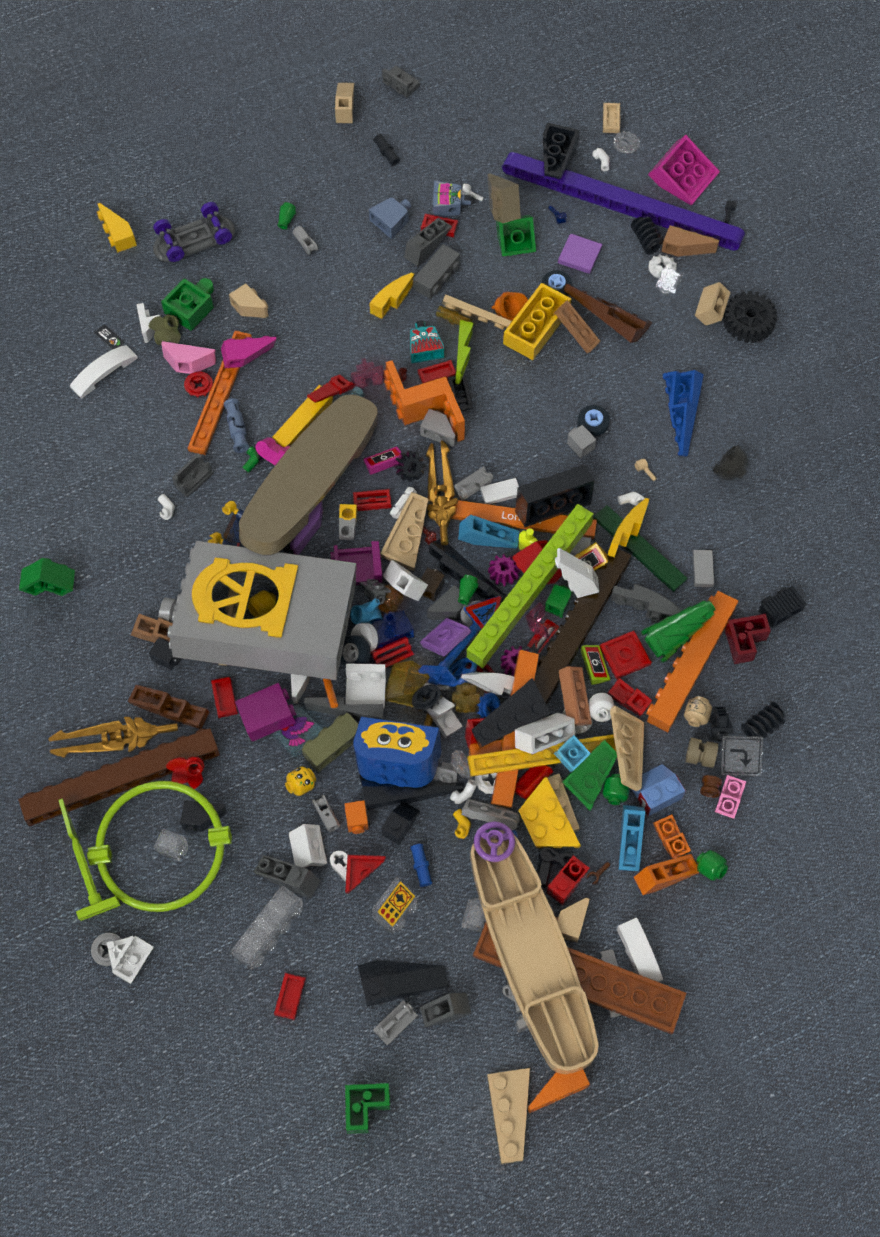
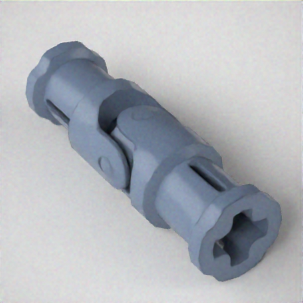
M231 398L224 402V407L227 409L226 417L230 436L234 441L233 449L237 453L246 452L250 447L246 441L247 433L243 422V415L239 410L240 402L236 398Z

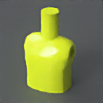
M533 529L523 530L519 534L520 550L538 541L533 536Z

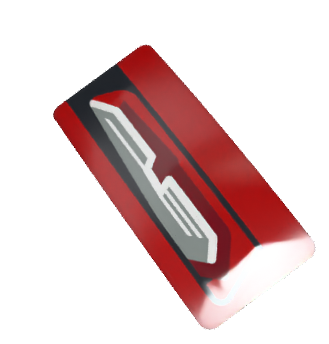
M547 619L527 646L540 653L559 626Z

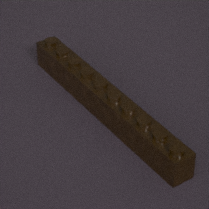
M617 549L615 557L607 555L608 562L595 570L598 576L599 592L576 598L574 602L576 606L573 611L569 610L565 617L566 623L564 626H559L556 632L557 638L549 643L547 655L540 658L534 682L546 705L560 684L559 670L571 665L612 595L614 586H617L629 566L630 554Z

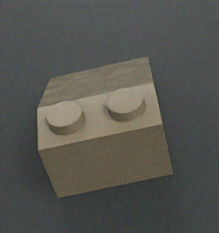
M491 173L487 174L490 209L494 220L507 223L520 219L519 185Z

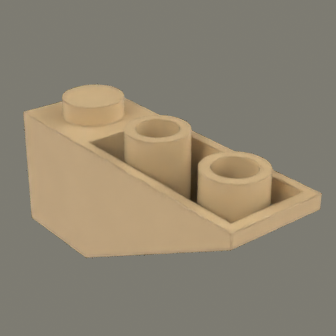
M338 83L335 99L336 123H353L354 83Z

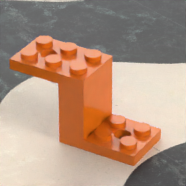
M393 361L386 362V370H384L386 380H384L387 391L390 390L392 404L397 406L396 413L399 420L402 419L404 425L423 420L429 409L438 410L447 416L457 442L464 440L465 420L447 378H439L404 389Z

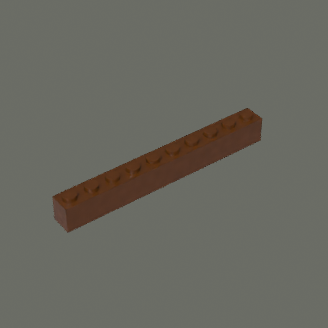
M200 729L193 735L181 736L174 742L162 743L155 749L143 750L136 756L124 757L117 763L105 764L98 770L86 771L76 778H67L55 786L48 785L36 793H27L22 798H19L18 801L24 820L30 827L62 815L59 799L63 798L67 811L70 812L172 774L173 771L167 769L166 765L174 758L188 759L190 757H199L205 762L220 756L211 729Z

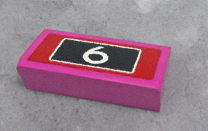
M394 447L367 457L363 461L370 475L393 467L395 464H399L395 458H402L400 455L401 451L398 447Z

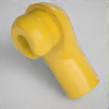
M458 809L453 813L458 822L455 835L460 839H464L469 834L471 822L466 816L462 815V810Z

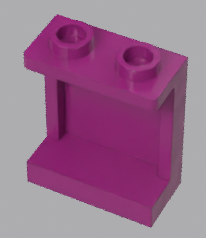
M372 541V547L338 549V546L334 545V552H330L331 560L356 563V585H361L360 582H367V579H376L379 583H382L379 541Z

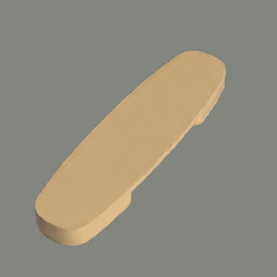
M515 835V847L512 854L499 862H490L480 857L473 844L470 860L484 917L502 969L531 1035L548 1066L555 1072L571 1074L583 1070L591 1065L598 1052L599 1045L586 994L581 988L565 940L541 888V880ZM481 837V848L485 853L490 855L491 847L487 844V841ZM496 838L491 839L493 843L498 842ZM509 839L503 841L497 847V855H501L507 850Z

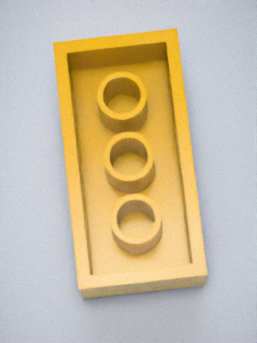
M541 283L504 331L503 344L534 360L561 324V321L554 312L567 300L571 304V298Z

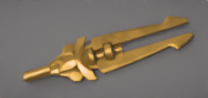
M443 440L441 441L444 484H437L433 443L430 444L426 453V457L430 459L428 501L433 503L428 504L427 510L430 511L428 513L429 518L434 520L440 527L441 545H448L447 528L452 516L456 514L457 508L455 506L458 499H451L455 496L447 458L450 449ZM443 491L444 495L439 496L438 492Z
M124 717L127 725H122L120 721H114L70 733H64L60 730L48 740L58 741L101 734L102 742L52 749L50 753L65 758L68 753L123 750L125 744H129L128 752L135 750L136 746L139 748L145 747L148 740L155 735L178 731V724L156 726L145 722L139 717H135L134 720L130 717Z

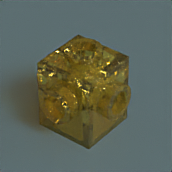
M463 683L456 686V692H452V703L456 704V712H475L476 704L480 703V692H476V685Z

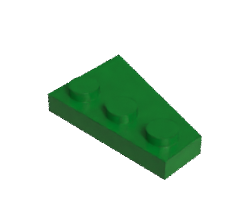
M603 740L562 781L564 786L589 811H591L597 795H599L601 787L617 758V752Z

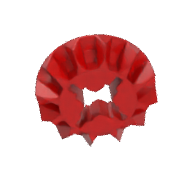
M200 371L191 373L184 381L186 392L190 396H196L197 398L202 395L206 396L213 386L210 375ZM202 383V387L196 388L195 384Z

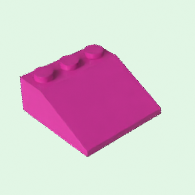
M685 135L674 143L648 175L659 187L687 204L692 205L720 171Z

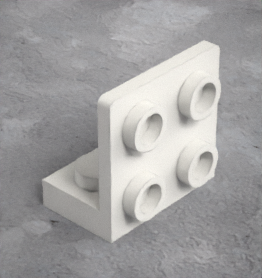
M346 664L345 704H383L385 708L386 666L384 664Z

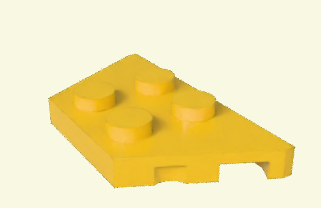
M545 777L518 810L536 848H580L581 845L548 778Z

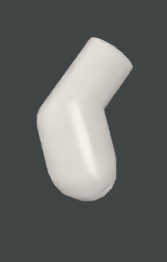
M597 148V150L593 151L592 155L595 159L600 158L601 170L608 171L610 158L603 149Z
M630 492L617 497L620 505L631 503L636 506L645 499L636 492Z
M162 494L158 498V501L163 505L160 517L168 520L173 516L175 505L165 494Z

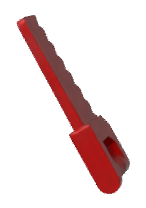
M339 374L332 377L326 385L308 394L307 397L317 403L336 394L341 395L352 390L355 384Z

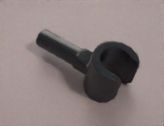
M735 200L726 202L725 223L727 224L729 223L731 211L736 209Z

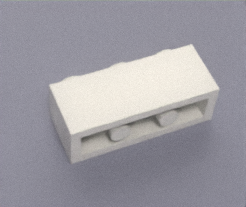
M555 713L515 729V748L534 754L564 742L571 736H575V720L569 716Z

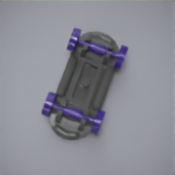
M208 202L202 206L201 212L205 218L171 230V224L167 219H161L153 226L155 233L159 235L154 243V254L162 262H177L186 256L213 246L226 244L235 235L234 224L228 218L218 214L219 208L215 202Z

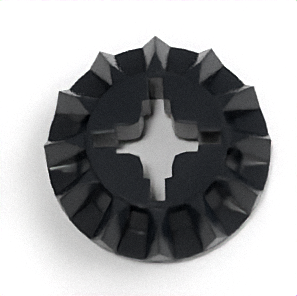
M436 685L421 687L412 697L413 707L418 711L423 710L424 712L429 708L433 709V706L438 705L439 700L442 698L441 690Z

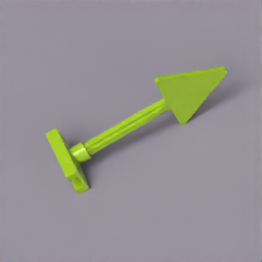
M62 798L59 799V804L67 833L72 839L73 850L89 894L88 900L90 905L76 911L78 919L83 921L121 905L116 896L102 900L100 893H97L82 846L79 843V838Z

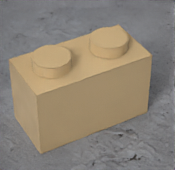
M720 282L703 288L695 316L706 326L722 321L731 292Z

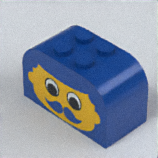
M367 717L360 718L353 741L359 774L368 781L379 784H392L399 787L418 788L429 784L435 777L442 752L440 732L437 727Z

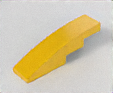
M645 498L636 505L624 518L611 542L608 556L615 557L619 545L626 547L630 534L638 536L648 506V498Z

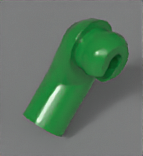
M251 446L246 451L250 458L242 467L248 473L259 462V454L254 446Z

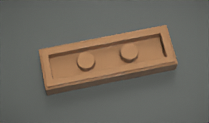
M568 300L554 312L586 353L591 352L600 342L599 338Z

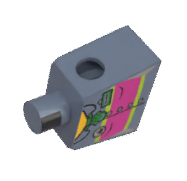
M434 181L433 215L439 217L459 215L461 205H471V195H461V185Z

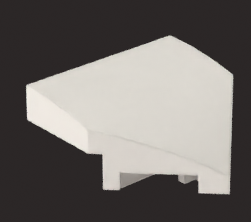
M136 936L106 942L113 974L132 984L154 947Z

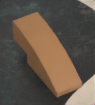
M138 614L131 636L153 643L157 641L158 637L170 642L167 633L169 626H172L173 623L161 618L155 620Z

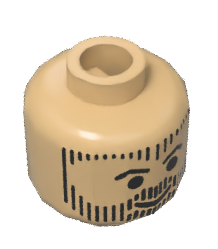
M696 696L688 701L684 717L691 726L699 727L700 725H705L709 721L712 706L706 698Z

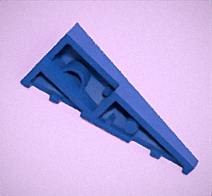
M696 370L683 373L673 371L663 374V379L666 380L667 385L665 391L670 401L668 406L672 426L676 431L675 441L679 446V456H688L704 376V374Z

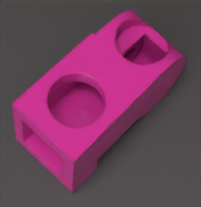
M267 437L257 442L255 448L261 457L276 465L290 446L283 448L276 444L273 438Z

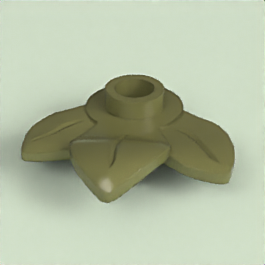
M166 315L163 318L157 316L149 322V328L155 331L154 339L157 345H162V341L179 343L180 333L177 329L179 322L175 316Z

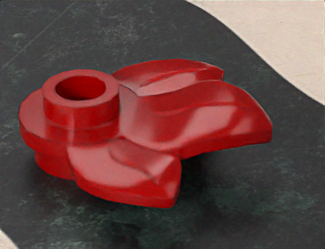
M178 757L172 759L166 765L167 769L173 771L172 782L181 784L188 782L191 788L196 789L203 781L204 762L199 757H190L188 759Z

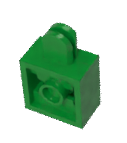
M184 278L161 301L164 314L175 316L180 325L192 331L214 308L211 294L214 292L212 281L208 278H202L194 285Z

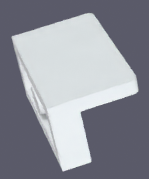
M303 824L289 832L296 866L306 868L308 866H323L327 864L319 825Z

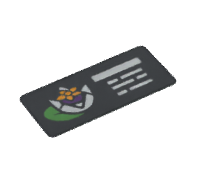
M105 324L94 332L112 349L118 348L125 343Z

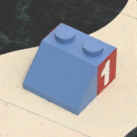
M663 764L642 774V789L638 791L632 789L640 805L644 807L647 816L683 799L686 792L676 774Z

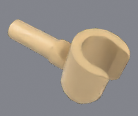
M645 459L636 461L635 468L638 472L644 470L652 481L657 479L649 470Z

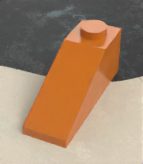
M692 854L647 866L634 876V879L642 895H646L694 876L699 872Z
M584 1070L571 1074L556 1072L529 1105L528 1112L532 1113L588 1088L590 1083Z

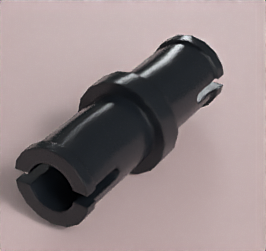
M382 134L377 135L373 141L379 147L380 153L387 158L392 166L397 165L400 162V158L393 151L392 145L387 143Z

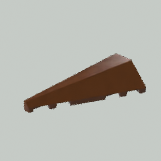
M566 284L564 288L566 293L631 343L638 342L652 324L651 321H644L638 318V315L631 314L604 299L594 298L588 295L586 291H581L571 286V284Z

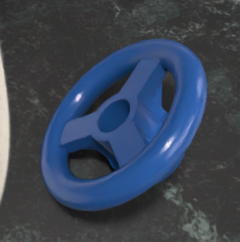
M467 657L455 662L449 671L453 673L456 670L453 674L456 682L450 687L467 686L470 684L462 679L461 676L462 674L474 673L477 669V664ZM466 663H472L470 669H466Z

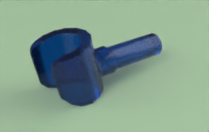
M552 205L548 207L555 215L558 224L567 222L565 219L567 218L566 212L559 213Z

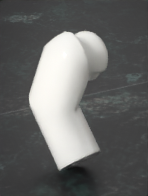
M472 779L468 780L464 790L461 793L454 791L450 799L455 801V804H461L471 798L477 782Z

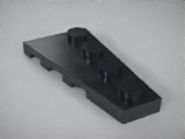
M533 678L471 730L480 748L514 732L519 727L550 714Z

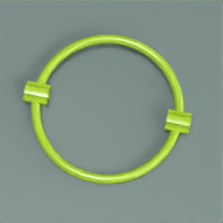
M172 781L149 782L127 791L112 804L99 826L95 847L88 848L87 858L89 865L98 866L104 883L122 902L143 911L165 912L191 903L206 891L220 869L224 855V845L232 844V833L229 826L222 827L220 818L212 804L195 789ZM170 789L182 792L195 799L210 816L214 828L208 829V839L211 847L216 846L215 858L204 881L187 896L168 903H146L124 893L112 880L106 867V863H111L112 851L110 845H104V839L113 816L128 800L146 791Z

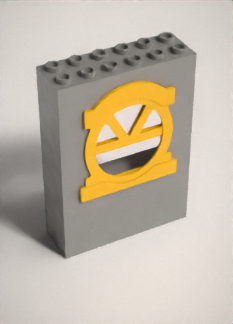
M196 541L195 547L190 550L191 561L186 564V579L183 578L181 582L182 593L177 596L176 604L178 607L177 610H173V625L169 626L167 637L170 638L169 649H172L173 657L337 680L356 588V563L280 552L272 555H262L245 547ZM233 572L246 574L244 586L242 587L227 575ZM254 575L268 577L278 589L279 598L277 604L270 612L261 617L243 619ZM218 581L239 594L217 602L212 600V590ZM239 602L235 618L227 616L219 610L221 607Z

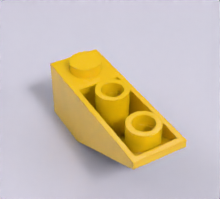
M98 203L99 211H97V215L100 221H104L102 226L105 233L110 235L108 240L111 247L115 246L118 253L137 246L129 223L101 203Z

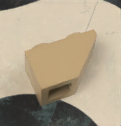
M244 284L229 294L231 305L241 316L268 317V305L264 299L261 300L258 297L254 288Z

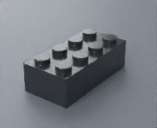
M581 465L546 478H541L535 482L517 487L515 513L524 527H528L571 512L577 504L582 507L591 505L595 480L586 466Z

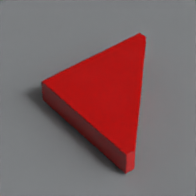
M347 855L345 893L349 894L385 862V856Z

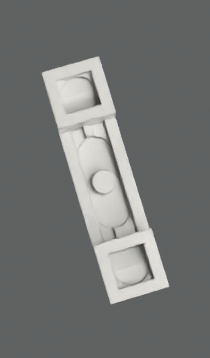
M127 345L115 348L88 365L74 379L70 388L82 399L95 389L94 385L118 367L122 366L125 368L138 357Z

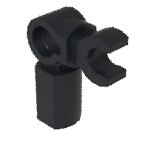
M544 847L538 855L541 863H538L536 870L541 880V887H547L551 872L550 864H559L563 868L566 865L563 859H571L572 854H559L558 851H554L551 847Z

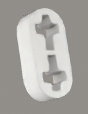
M335 851L330 857L331 866L346 882L347 854L343 851ZM338 857L340 859L343 857V863L345 864V867H343L340 863L335 864V858Z

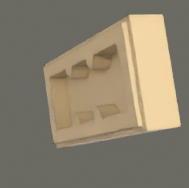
M620 103L603 104V133H620Z

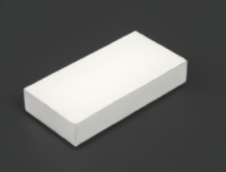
M516 478L482 486L480 491L485 504L490 505L516 498L517 487L519 486Z

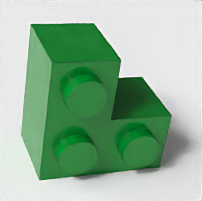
M41 558L21 570L19 590L34 596L44 591L64 596L73 591L75 570L68 568L67 565L52 562L49 558Z
M389 1083L345 1085L347 1134L369 1133V1111L390 1110Z

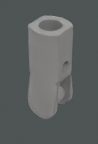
M302 226L294 228L293 235L308 255L312 251L318 250L317 244Z
M322 795V798L316 801L315 799L312 800L328 832L338 829L340 823L326 797ZM326 805L327 809L321 811L320 807Z

